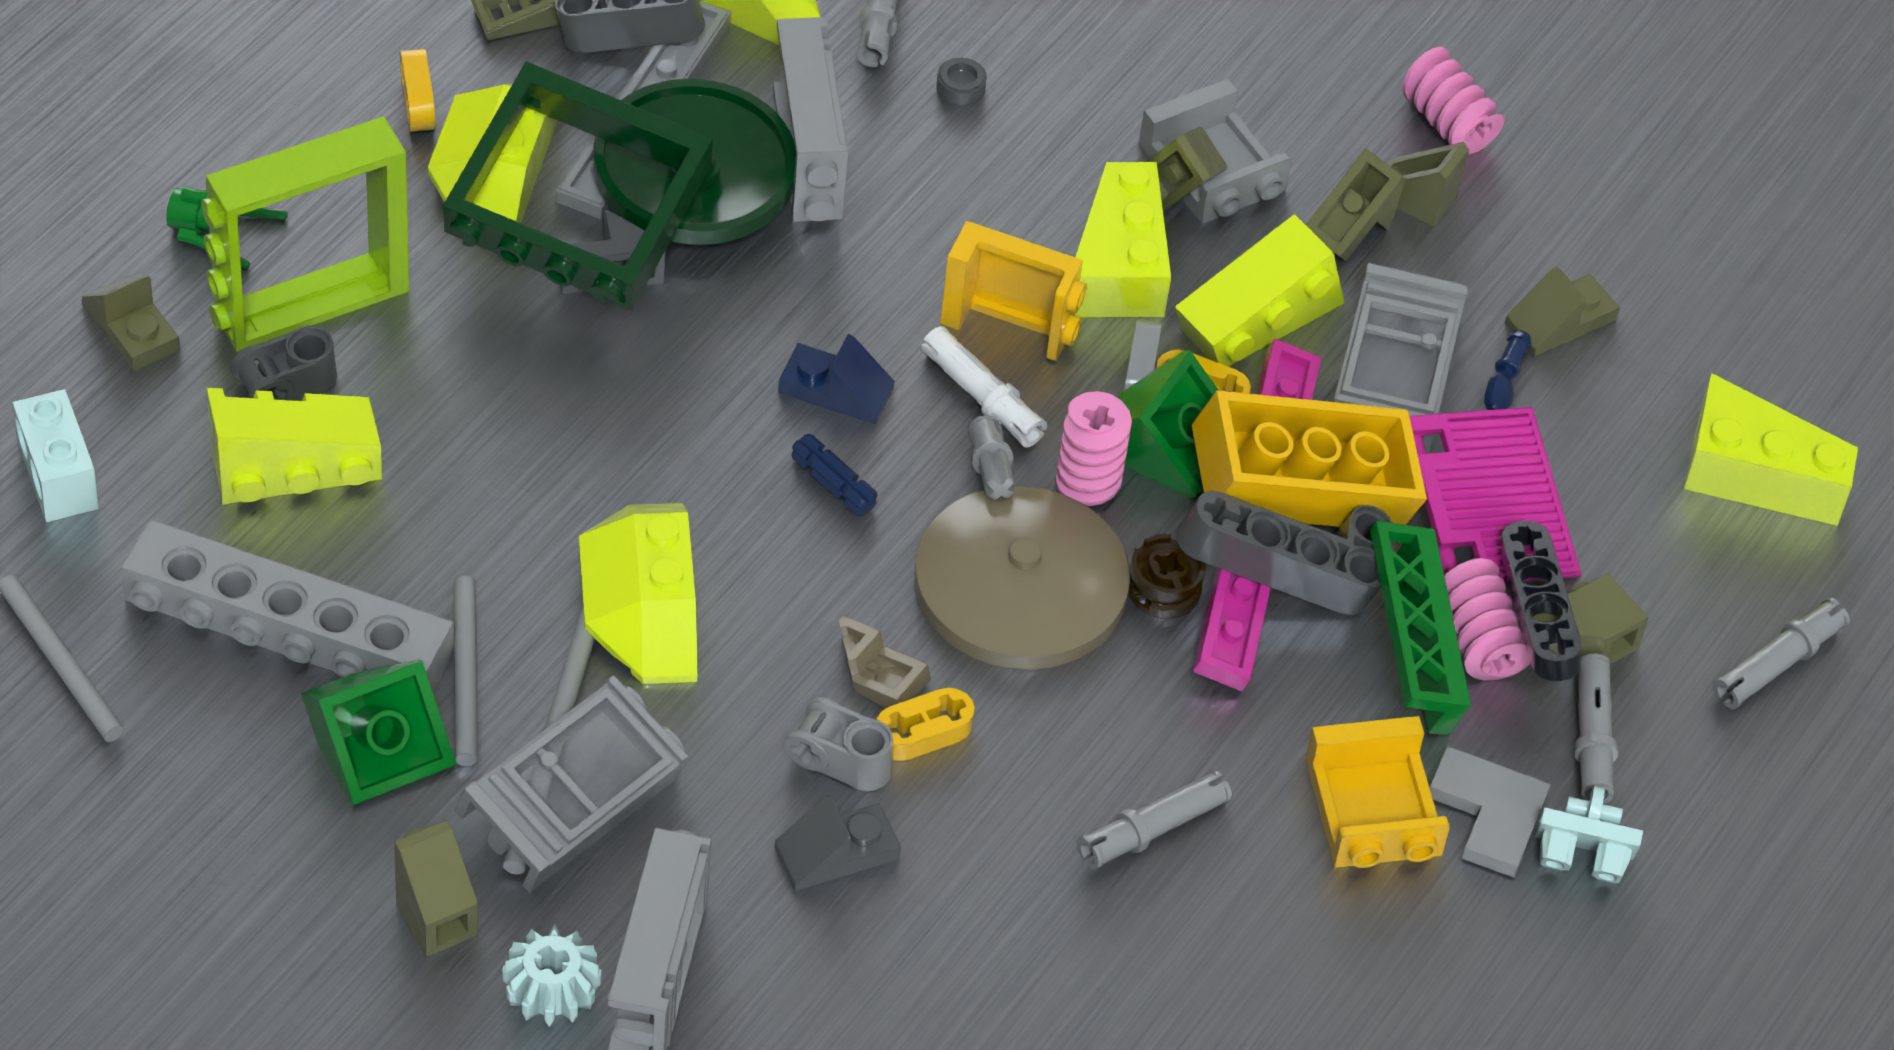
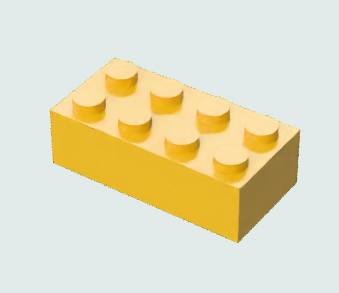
M1217 390L1192 424L1204 493L1210 491L1222 492L1305 524L1341 527L1352 511L1361 505L1376 506L1390 517L1392 523L1406 525L1427 500L1410 416L1406 409Z

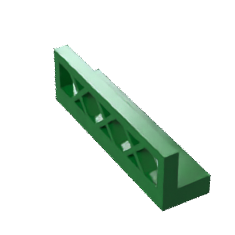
M1376 521L1370 529L1404 706L1405 708L1424 710L1429 734L1448 736L1470 708L1471 702L1435 529ZM1390 541L1403 543L1397 553L1391 549Z

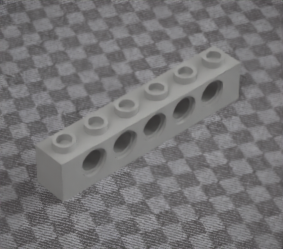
M152 519L148 522L122 565L125 601L133 603L138 608L149 612H161L181 619L192 627L198 629L207 628L231 636L244 645H257L283 654L294 662L310 663L333 671L340 677L419 659L423 662L432 692L434 693L454 656L453 621Z

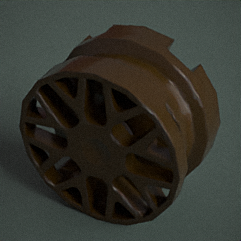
M1156 534L1144 539L1143 545L1139 549L1135 548L1131 559L1129 598L1138 609L1149 616L1160 619L1179 618L1189 614L1199 603L1206 572V563L1186 555L1179 547L1177 541L1171 539V534Z

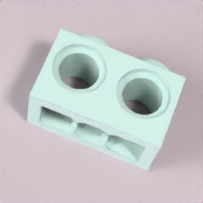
M63 389L12 402L17 443L46 523L98 510L94 466L66 390Z

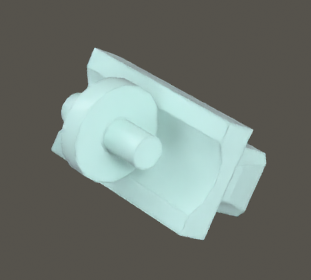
M1593 786L1589 801L1569 796L1565 812L1544 807L1535 838L1541 839L1540 865L1560 871H1569L1575 847L1596 852L1591 873L1592 877L1615 884L1620 883L1629 861L1634 859L1640 848L1643 830L1619 825L1623 809L1604 805L1605 788Z

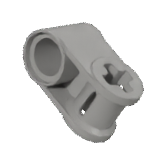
M815 697L810 700L805 710V720L799 729L789 733L784 741V750L789 758L805 769L818 771L857 790L866 792L884 787L890 781L892 775L893 735L889 727L880 720L868 718L842 707L831 699Z

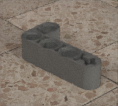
M1210 491L1205 492L1198 498L1176 530V541L1182 551L1193 559L1338 613L1355 615L1364 610L1381 588L1370 529L1376 521L1392 523V521L1383 510L1376 506L1361 505L1352 511L1334 535L1225 493Z

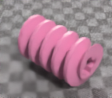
M1442 46L1432 48L1420 56L1409 68L1403 80V93L1409 101L1414 103L1417 111L1426 116L1428 123L1437 129L1441 138L1448 141L1449 145L1464 142L1469 149L1468 155L1479 152L1498 136L1504 125L1505 117L1502 114H1495L1497 107L1494 100L1488 97L1484 98V89L1481 86L1473 85V77L1469 73L1462 72L1461 64L1457 60L1450 59V52L1447 48Z
M1095 391L1086 392L1075 397L1067 406L1068 414L1065 416L1055 479L1059 493L1069 496L1085 506L1103 504L1114 498L1121 489L1132 425L1130 411L1122 400L1110 393Z
M1478 558L1457 565L1447 572L1444 577L1460 654L1463 657L1466 672L1479 680L1497 681L1520 673L1531 662L1522 630L1518 627L1520 624L1518 615L1512 610L1511 597L1505 593L1506 585L1504 580L1498 576L1500 573L1498 565L1492 560Z

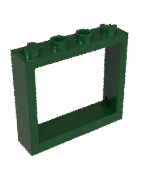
M526 61L443 204L444 232L463 239V245L471 247L477 245L494 252L500 259L510 265H525L539 271L555 284L561 286L572 285L589 292L596 300L603 304L608 300L633 310L712 166L713 138ZM526 108L678 170L625 267L473 203Z

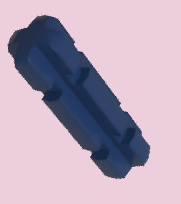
M805 434L800 440H796L792 446V459L805 470L811 468L812 470L809 474L837 499L843 500L845 498L846 500L843 504L855 515L863 516L875 507L878 496L877 491L864 480L858 482L859 475L831 450L828 449L824 452L825 445L814 435Z

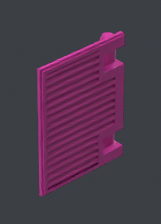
M1533 407L1410 416L1427 496L1425 506L1431 527L1435 529L1444 576L1458 565L1454 550L1457 547L1472 546L1475 559L1485 558L1495 562L1499 567L1500 573L1498 576L1505 583H1508L1502 562V532L1511 523L1521 520L1534 521L1547 528L1563 578H1575L1582 575ZM1440 434L1445 452L1426 453L1422 439L1424 435ZM1524 546L1525 557L1533 556V551H1530L1528 546ZM1531 577L1525 579L1522 582L1539 581L1546 579Z

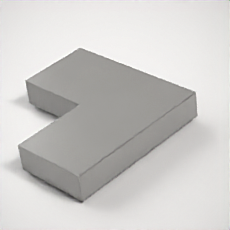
M1447 746L1430 785V791L1433 800L1478 816L1465 846L1462 859L1515 878L1551 784Z

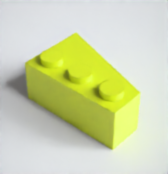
M1106 162L1076 254V258L1083 260L1080 282L1087 284L1084 300L1079 311L1075 313L1076 316L1082 318L1165 317L1171 271L1157 162Z
M1294 214L1177 304L1175 309L1182 332L1208 359L1229 367L1271 344L1274 338L1280 339L1343 305L1345 301L1334 253Z
M1711 373L1698 414L1684 489L1838 526L1852 488L1858 447Z
M207 388L211 452L223 505L237 502H254L262 498L294 493L305 494L313 490L344 485L355 486L369 481L382 480L381 443L369 397L305 393L302 398L303 401L274 400L272 391L256 390L254 398L225 397L223 388Z

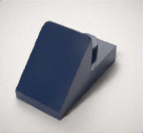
M847 334L837 355L797 343L779 379L778 393L876 425L893 391L895 381L853 335Z

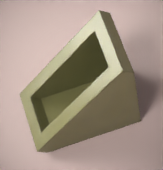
M1460 142L1390 159L1387 165L1406 179L1396 209L1435 227L1458 197L1469 151L1466 144Z

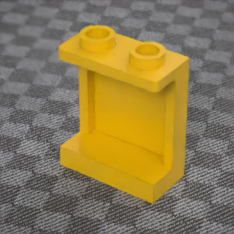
M966 221L948 254L940 324L960 330L971 309L1048 335L1049 341L1046 358L1057 361L1064 345L1071 347L1074 345L1081 327L1082 317L1076 316L1075 313L1079 311L1087 289V284L1080 282L1083 260Z
M1419 716L1312 727L1305 761L1334 868L1346 866L1368 868L1378 863L1401 860L1422 862L1432 857L1443 855L1450 825L1446 816H1437L1420 757L1424 730Z

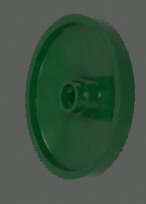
M675 79L648 85L634 91L621 100L713 138L712 166L674 233L671 242L707 245L740 239L765 227L776 218L788 203L794 184L796 157L794 139L782 118L758 97L738 87L721 82L703 79ZM595 136L593 172L602 197L618 216L645 231L678 170Z

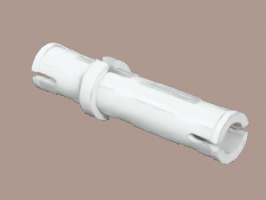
M939 326L928 333L924 338V341L927 343L921 345V351L935 361L945 373L982 406V414L993 416L996 421L999 420L1000 424L1023 447L1033 446L1043 437L1044 433L1042 431L1047 430V422L1024 404L1019 398V391L1011 383H1006L1005 385L994 376L944 326Z

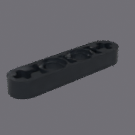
M1521 520L1513 522L1502 532V562L1531 666L1538 676L1549 681L1571 679L1581 669V638L1550 533L1545 526L1534 521ZM1524 546H1528L1530 551H1533V556L1525 557ZM1536 577L1546 579L1549 583L1543 586H1530L1522 581L1527 578ZM1541 613H1550L1558 616L1560 619L1554 622H1540L1533 617ZM1557 643L1559 656H1555L1554 652L1549 650V644Z

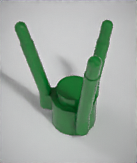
M177 187L172 192L168 202L166 213L167 225L170 228L179 229L178 241L194 244L206 250L204 236L200 235L203 230L210 231L201 206V200L207 198V190ZM262 207L240 216L285 220L288 217V213L285 210ZM240 257L241 269H248L250 266L249 261Z

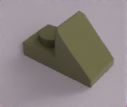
M1202 127L1180 135L1147 161L1157 162L1163 211L1174 206L1198 187L1228 168Z
M1365 148L1310 218L1306 226L1329 249L1347 261L1377 222L1387 230L1391 226L1406 179Z
M1555 267L1508 313L1505 323L1512 331L1524 330L1530 335L1531 347L1529 352L1535 357L1615 322L1620 307L1591 274L1571 282L1559 267Z
M148 275L127 276L82 296V304L133 371H137L180 351L179 336L153 304L151 278Z

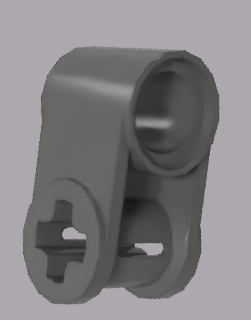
M318 326L300 327L291 333L265 343L251 345L241 350L230 364V370L235 380L244 383L248 390V398H254L255 391L258 390L272 391L274 400L300 401L305 393L323 394L330 390L336 383L337 378L332 337L325 329ZM255 360H258V361H259L258 367L256 366V364H255V362H254Z

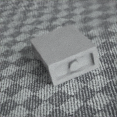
M1229 78L1146 109L1143 113L1139 145L1149 158H1152L1180 135L1202 127L1227 164V170L1204 183L1182 199L1201 224L1219 217H1228L1239 209L1261 200L1275 198L1280 193L1286 191L1292 159L1286 152L1271 157L1235 112L1239 91Z

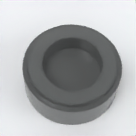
M953 58L945 61L939 67L936 89L940 97L951 104L960 106L971 105L978 102L984 96L987 74L985 69L972 59Z

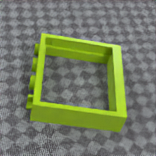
M384 116L206 175L207 198L201 200V206L210 229V234L204 235V244L209 259L212 262V269L207 270L206 276L210 290L215 298V303L209 306V312L215 329H221V331L224 330L236 352L251 345L260 344L286 335L300 327L312 326L409 292L406 151ZM366 173L369 253L243 295L238 231L239 215Z

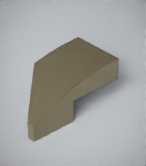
M845 616L839 619V627L855 692L884 708H888L889 706L915 698L931 680L928 664L883 646L880 630Z

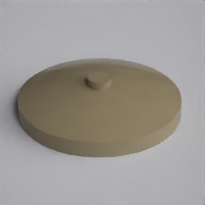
M1013 486L1014 493L1008 499L1001 496L993 500L986 495L985 490H981L950 504L932 520L925 530L917 550L914 572V586L920 608L933 629L950 645L974 659L991 665L1011 669L1033 670L1056 667L1082 658L1103 644L1113 633L1126 607L1130 584V568L1127 555L1118 536L1104 519L1092 509L1061 493L1030 486Z

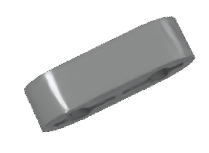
M1137 319L1124 391L1154 371L1162 323Z

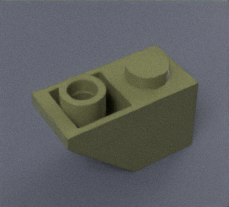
M1609 573L1590 583L1582 581L1567 592L1581 638V657L1587 654H1602L1608 657L1610 664L1639 649L1649 617ZM1541 613L1533 617L1540 622H1554L1560 619L1558 616L1550 613ZM1557 643L1549 644V650H1552L1555 656H1559Z
M445 820L431 827L416 828L407 833L402 839L395 841L396 906L425 956H431L478 936V902L453 830L448 821Z

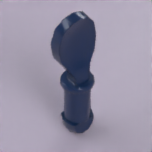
M1515 330L1506 338L1508 341L1501 358L1495 363L1496 373L1491 376L1485 391L1484 403L1487 410L1508 409L1512 404L1514 391L1511 379L1519 375V366L1525 353L1531 347V337L1524 330Z

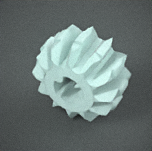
M554 924L548 936L542 937L531 928L526 936V943L513 942L509 950V960L505 961L502 969V980L505 982L506 997L510 1002V1006H522V1014L526 1021L539 1013L544 1015V1020L550 1027L555 1020V1015L562 1014L573 1023L578 1015V1008L591 1009L595 1001V991L601 985L602 971L599 969V965H597V953L594 950V945L582 946V938L578 930L565 938L561 937L559 930Z

